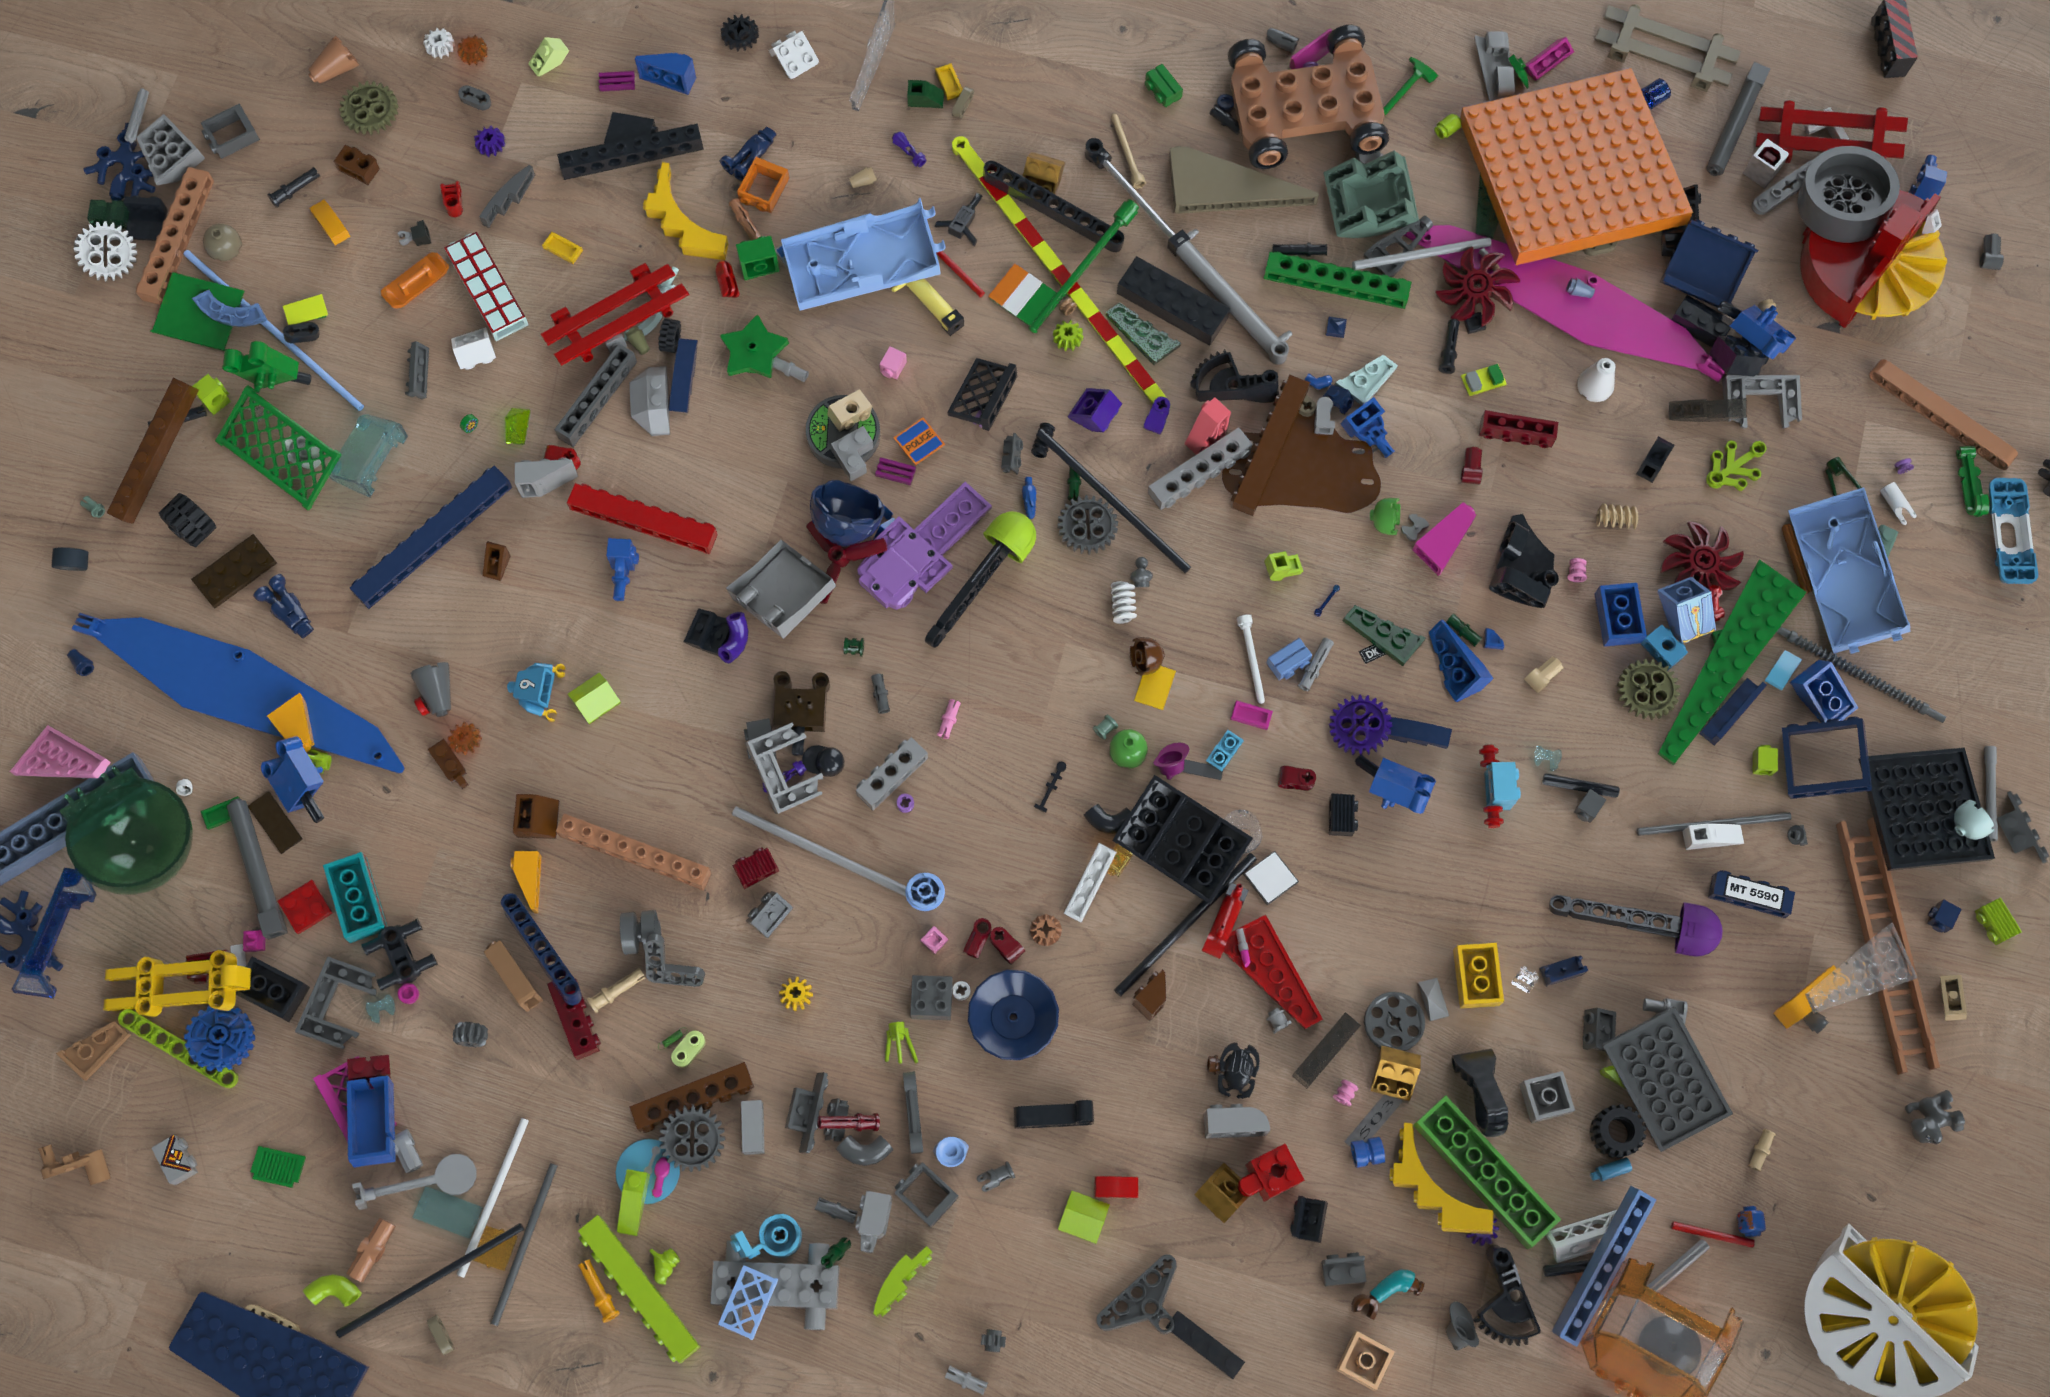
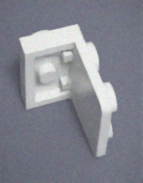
M795 31L786 35L787 39L781 42V40L774 42L771 44L773 48L768 50L771 56H777L790 79L797 77L819 63L803 31L797 34Z

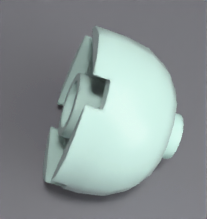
M1968 800L1960 805L1954 814L1955 830L1960 836H1966L1973 840L1982 839L1995 830L1991 829L1994 826L1993 821L1982 807L1977 809L1974 806L1976 802Z

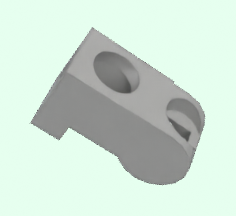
M1321 397L1317 401L1314 434L1333 435L1335 421H1330L1333 402L1328 397Z

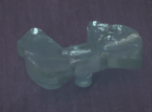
M1537 746L1534 762L1539 766L1544 759L1550 760V770L1554 771L1558 768L1557 764L1561 761L1562 752L1559 749L1555 751L1544 750L1541 746Z
M386 995L383 1000L375 1003H366L367 1013L372 1017L371 1021L380 1023L379 1011L385 1009L390 1015L395 1013V1002L391 995Z

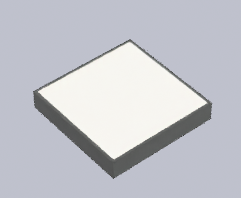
M1275 851L1243 874L1267 906L1299 882Z

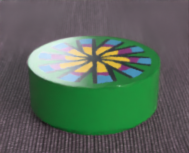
M473 414L466 415L460 422V428L465 433L472 432L478 425V418Z

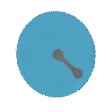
M654 1139L640 1140L631 1144L621 1154L616 1167V1180L621 1191L623 1190L627 1169L651 1174L644 1204L659 1202L670 1195L676 1187L680 1175V1165L674 1168L675 1161L673 1160L670 1162L669 1174L663 1181L662 1195L658 1198L652 1195V1189H654L656 1180L655 1165L660 1158H669V1155L662 1156L666 1149H660L659 1145L663 1142Z

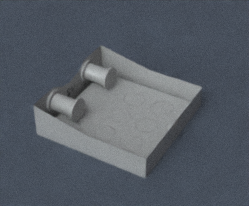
M780 540L755 566L731 583L726 589L734 601L784 639L836 585L829 575L783 540Z

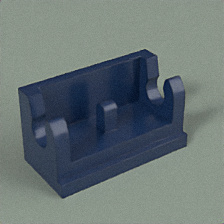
M1581 955L1540 967L1546 987L1582 976L1588 972L1587 966L1582 965L1581 960L1583 957Z

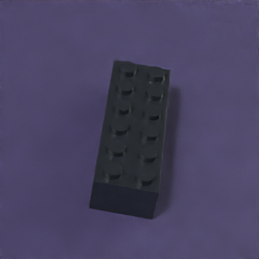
M1138 256L1135 257L1117 286L1118 295L1209 346L1229 317V307Z

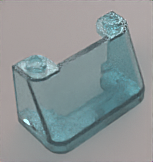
M369 414L359 416L356 426L339 451L342 456L329 476L331 480L370 498L375 491L374 488H371L372 480L376 482L377 477L375 474L391 448H397V442L404 444L408 437L402 425L395 421Z

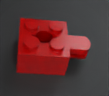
M1285 1143L1249 1161L1245 1165L1249 1174L1240 1179L1238 1190L1246 1197L1259 1192L1265 1202L1299 1185L1305 1179Z

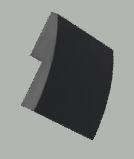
M698 608L683 642L702 651L719 656L718 649L729 638V627L726 618L717 616L714 612Z

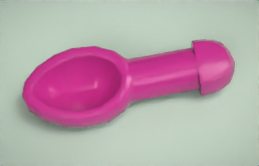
M666 1157L660 1158L654 1169L656 1180L654 1189H652V1195L656 1198L662 1195L663 1181L670 1171V1163L667 1162L668 1159Z

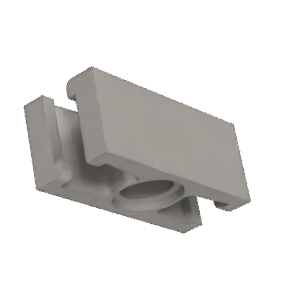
M762 1100L741 1101L742 1153L744 1155L765 1154Z

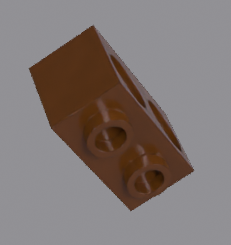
M344 145L334 160L338 171L366 185L370 184L380 169L375 157L370 154L365 155L358 148H351L347 145Z

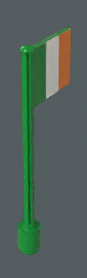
M1130 199L1121 204L1113 214L1115 218L1113 224L1058 292L1014 263L989 294L988 298L1028 325L1032 333H1037L1039 327L1117 230L1122 226L1127 227L1138 214L1139 206Z

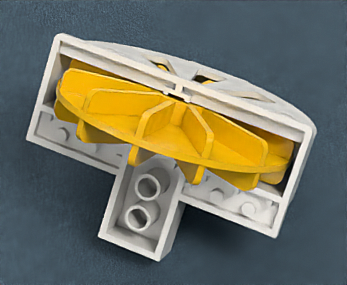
M1848 1224L1843 1228L1840 1237L1820 1257L1806 1292V1325L1811 1340L1818 1351L1817 1355L1824 1365L1829 1366L1841 1381H1845L1848 1385H1853L1862 1391L1878 1397H1937L1951 1391L1962 1382L1969 1380L1973 1375L1979 1348L1974 1343L1978 1330V1314L1974 1294L1971 1293L1960 1273L1953 1267L1954 1264L1951 1261L1947 1262L1935 1252L1917 1245L1918 1241L1915 1240L1911 1243L1903 1240L1872 1237L1871 1240L1867 1241Z

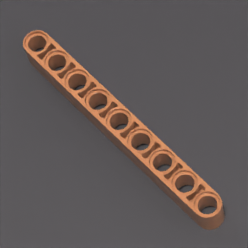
M1881 359L1869 373V377L1876 384L1964 445L1975 446L1976 453L1997 468L2002 470L2008 469L2017 457L2018 452L2015 448L1891 362Z

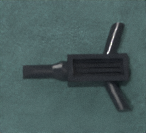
M976 193L970 204L967 206L963 205L953 220L937 221L935 228L948 227V233L959 239L965 234L973 246H975L977 239L968 227L975 218V208L983 196Z

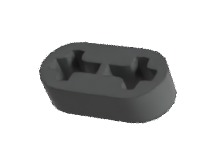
M468 85L459 89L458 94L464 104L479 110H487L491 107L492 102L486 92Z

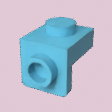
M743 1231L736 1232L730 1236L732 1239L730 1242L735 1252L739 1253L741 1258L748 1257L752 1259L759 1255V1250L764 1247L762 1243L751 1247Z

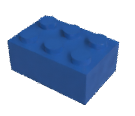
M1625 583L1599 586L1594 595L1603 646L1641 644L1647 637L1638 584Z

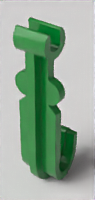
M1975 446L1959 447L1960 450H1956V457L1961 459L1962 467L1958 470V475L1964 478L1961 481L1966 512L1968 515H1974L1975 517L1988 515V494H1983L1981 480L1978 478L1981 470L1974 465L1976 448Z

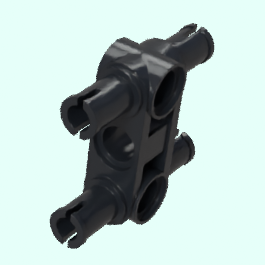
M418 919L403 926H388L379 933L377 938L361 944L367 956L381 948L385 949L393 967L392 973L376 979L381 991L397 983H411L422 974V971L438 965L433 954L418 961L413 958L406 939L407 936L423 930ZM396 933V938L393 941H388L389 935ZM411 968V973L408 976H403L404 970Z

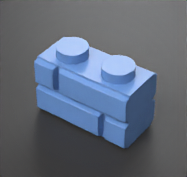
M1297 638L1268 657L1266 663L1278 680L1283 678L1287 680L1295 674V670L1298 668L1302 670L1310 664L1312 654L1305 647L1302 640Z

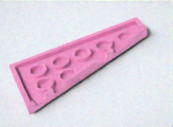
M47 725L10 772L15 776L99 778L111 762Z

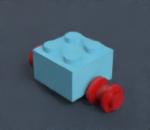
M1484 745L1479 750V754L1483 755V761L1480 762V766L1487 768L1484 773L1487 806L1483 808V812L1487 813L1488 816L1484 820V824L1488 825V828H1499L1504 823V819L1499 817V813L1503 810H1510L1521 796L1520 787H1517L1519 769L1516 768L1515 762H1499V760H1496L1495 755L1499 753V749L1495 748L1494 745Z

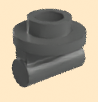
M1794 825L1789 829L1788 839L1792 844L1800 846L1808 844L1804 825Z

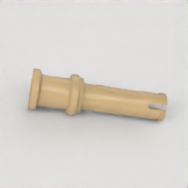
M638 967L612 986L602 988L601 992L592 998L588 997L586 999L595 1013H598L600 1008L608 1003L612 1004L614 998L646 977Z

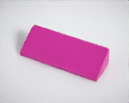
M1328 29L1291 57L1289 67L1291 69L1303 68L1305 63L1317 62L1328 54L1326 40L1332 29Z
M1567 37L1558 39L1526 63L1524 69L1534 81L1574 53Z

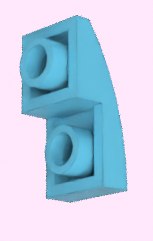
M1785 650L1770 671L1765 682L1782 691L1802 659Z
M1227 730L1206 761L1220 771H1223L1244 740Z

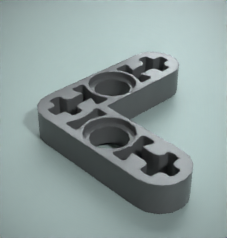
M650 934L647 937L645 943L646 977L649 981L693 987L703 984L705 977L703 969L694 966L666 964L664 938L659 934ZM656 956V957L660 958V960H659V961H655V960L651 959L650 957ZM671 973H678L680 977H674Z

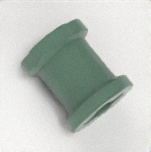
M1108 714L1104 716L1105 719L1098 726L1095 725L1093 727L1094 732L1103 740L1107 738L1108 733L1118 728L1116 721Z

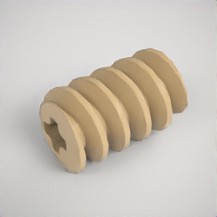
M1602 503L1597 511L1596 526L1603 522L1604 527H1607L1608 522H1610L1611 528H1614L1615 524L1618 523L1619 528H1622L1623 524H1625L1626 529H1629L1630 525L1633 524L1635 530L1638 523V510L1636 506L1629 508V506L1625 505L1622 508L1621 505L1614 507L1613 504H1609L1607 507L1606 504Z

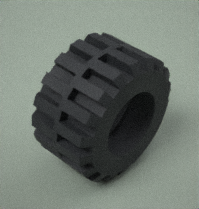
M1622 1104L1612 1105L1599 1112L1595 1116L1596 1118L1592 1120L1591 1124L1593 1127L1590 1128V1133H1593L1591 1140L1596 1142L1594 1146L1596 1149L1600 1148V1153L1603 1155L1608 1154L1610 1158H1623L1637 1152L1638 1148L1643 1146L1644 1143L1642 1141L1646 1139L1644 1131L1647 1129L1646 1126H1642V1123L1645 1121L1643 1118H1638L1639 1113L1637 1111H1631L1632 1107L1627 1106L1625 1108ZM1612 1120L1620 1121L1625 1125L1628 1137L1624 1143H1619L1610 1136L1608 1128Z

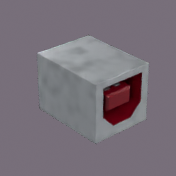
M1766 139L1752 156L1743 174L1765 189L1779 172L1789 153L1769 139Z

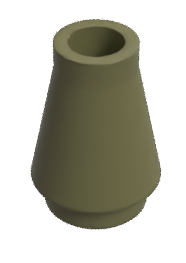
M638 326L625 334L627 340L641 355L650 350L643 331Z

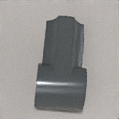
M1994 233L1985 235L1979 266L1985 269L2000 270L2004 261V256L2001 254V237Z

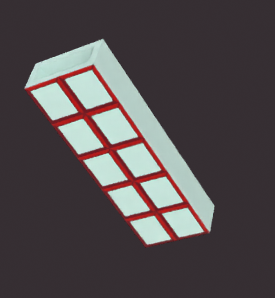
M477 232L468 234L463 239L451 242L448 246L444 247L451 263L496 341L529 325Z

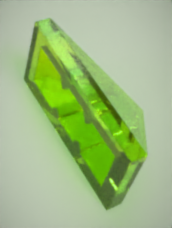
M511 408L505 416L506 443L525 445L530 410Z

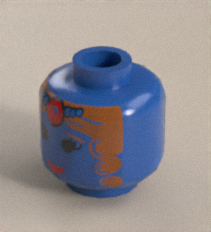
M1756 1206L1743 1207L1744 1211H1740L1737 1214L1739 1231L1744 1233L1745 1237L1762 1236L1761 1233L1766 1230L1764 1213L1756 1210Z

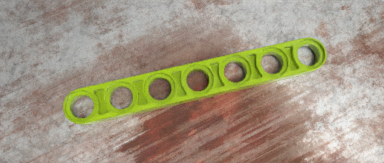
M125 1009L119 1014L118 1021L121 1026L225 1088H232L237 1084V1073L233 1070H228L227 1067L223 1068L222 1072H218L216 1068L214 1073L208 1074L206 1071L207 1066L201 1068L198 1066V1062L191 1064L189 1052L185 1047L187 1042L131 1009ZM132 1013L134 1020L130 1024H125L124 1017ZM148 1023L150 1025L149 1032L142 1034L140 1031L141 1026ZM165 1033L167 1036L166 1041L163 1044H158V1035ZM181 1043L183 1045L182 1052L175 1054L173 1052L174 1046ZM231 1073L233 1080L229 1084H224V1075Z

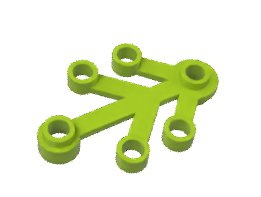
M1732 440L1728 441L1724 447L1727 452L1726 468L1720 471V463L1723 453L1715 450L1710 457L1713 461L1712 471L1706 476L1708 486L1718 489L1723 485H1728L1743 491L1748 485L1746 479L1727 478L1730 474L1747 476L1752 481H1757L1762 475L1759 469L1741 468V466L1754 457L1764 455L1767 447L1762 441L1754 442L1750 447V451L1735 462L1737 443ZM1738 482L1743 483L1744 486H1740Z

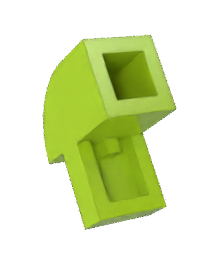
M1286 551L1269 554L1264 560L1270 580L1281 581L1284 577L1299 575L1303 572L1298 554L1287 556Z

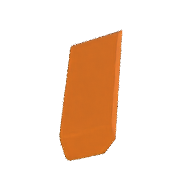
M430 252L381 289V296L392 308H402L447 273L449 264L438 253Z

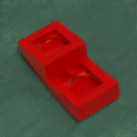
M1095 1176L1094 1197L1138 1198V1177Z

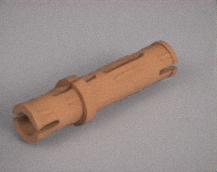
M738 198L731 200L729 206L736 215L735 219L741 223L750 240L761 237L749 217V212L743 208Z

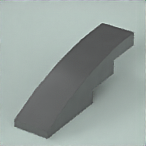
M531 165L526 166L514 175L488 202L479 216L484 226L490 228L497 214L504 216L512 201L517 204L520 203L535 177Z

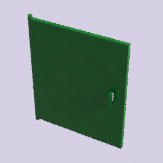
M172 272L155 324L150 332L225 351L233 326L224 325L208 317L195 304L192 298L210 289L218 301L226 306L236 308L240 307L245 291Z

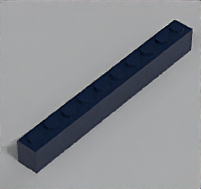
M495 465L485 470L479 479L472 481L466 490L454 497L453 501L448 505H444L434 517L428 518L421 528L414 530L408 539L396 546L395 550L383 556L381 561L376 566L370 567L363 577L356 579L352 583L350 590L370 609L513 488L509 479Z

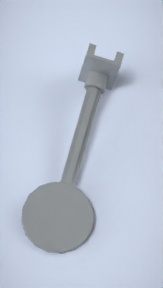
M452 1154L443 1158L438 1163L435 1175L375 1189L374 1187L364 1189L361 1182L352 1184L357 1194L356 1197L359 1199L355 1200V1205L359 1210L367 1209V1201L374 1200L376 1197L437 1184L444 1193L449 1195H461L474 1185L477 1170L473 1161L467 1156Z

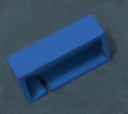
M389 1076L370 1078V1083L374 1089H371L366 1079L347 1081L348 1161L353 1167L396 1162L395 1143L393 1142L395 1140L394 1083Z

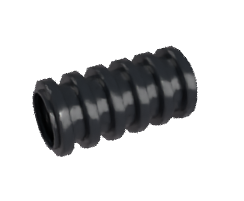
M1040 423L1038 431L1043 429L1053 437V432L1056 430L1055 427L1050 423ZM1036 436L1031 453L1035 457L1045 458L1049 448Z

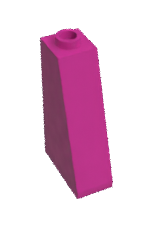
M1462 502L1415 543L1412 550L1438 576L1443 572L1476 517L1474 509Z

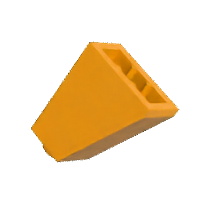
M300 693L267 715L284 739L294 736L299 737L306 753L314 745L307 704Z

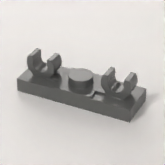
M415 341L411 343V348L408 349V353L411 354V357L407 359L410 362L409 382L406 383L409 391L405 392V394L410 397L416 396L420 399L427 398L429 348Z

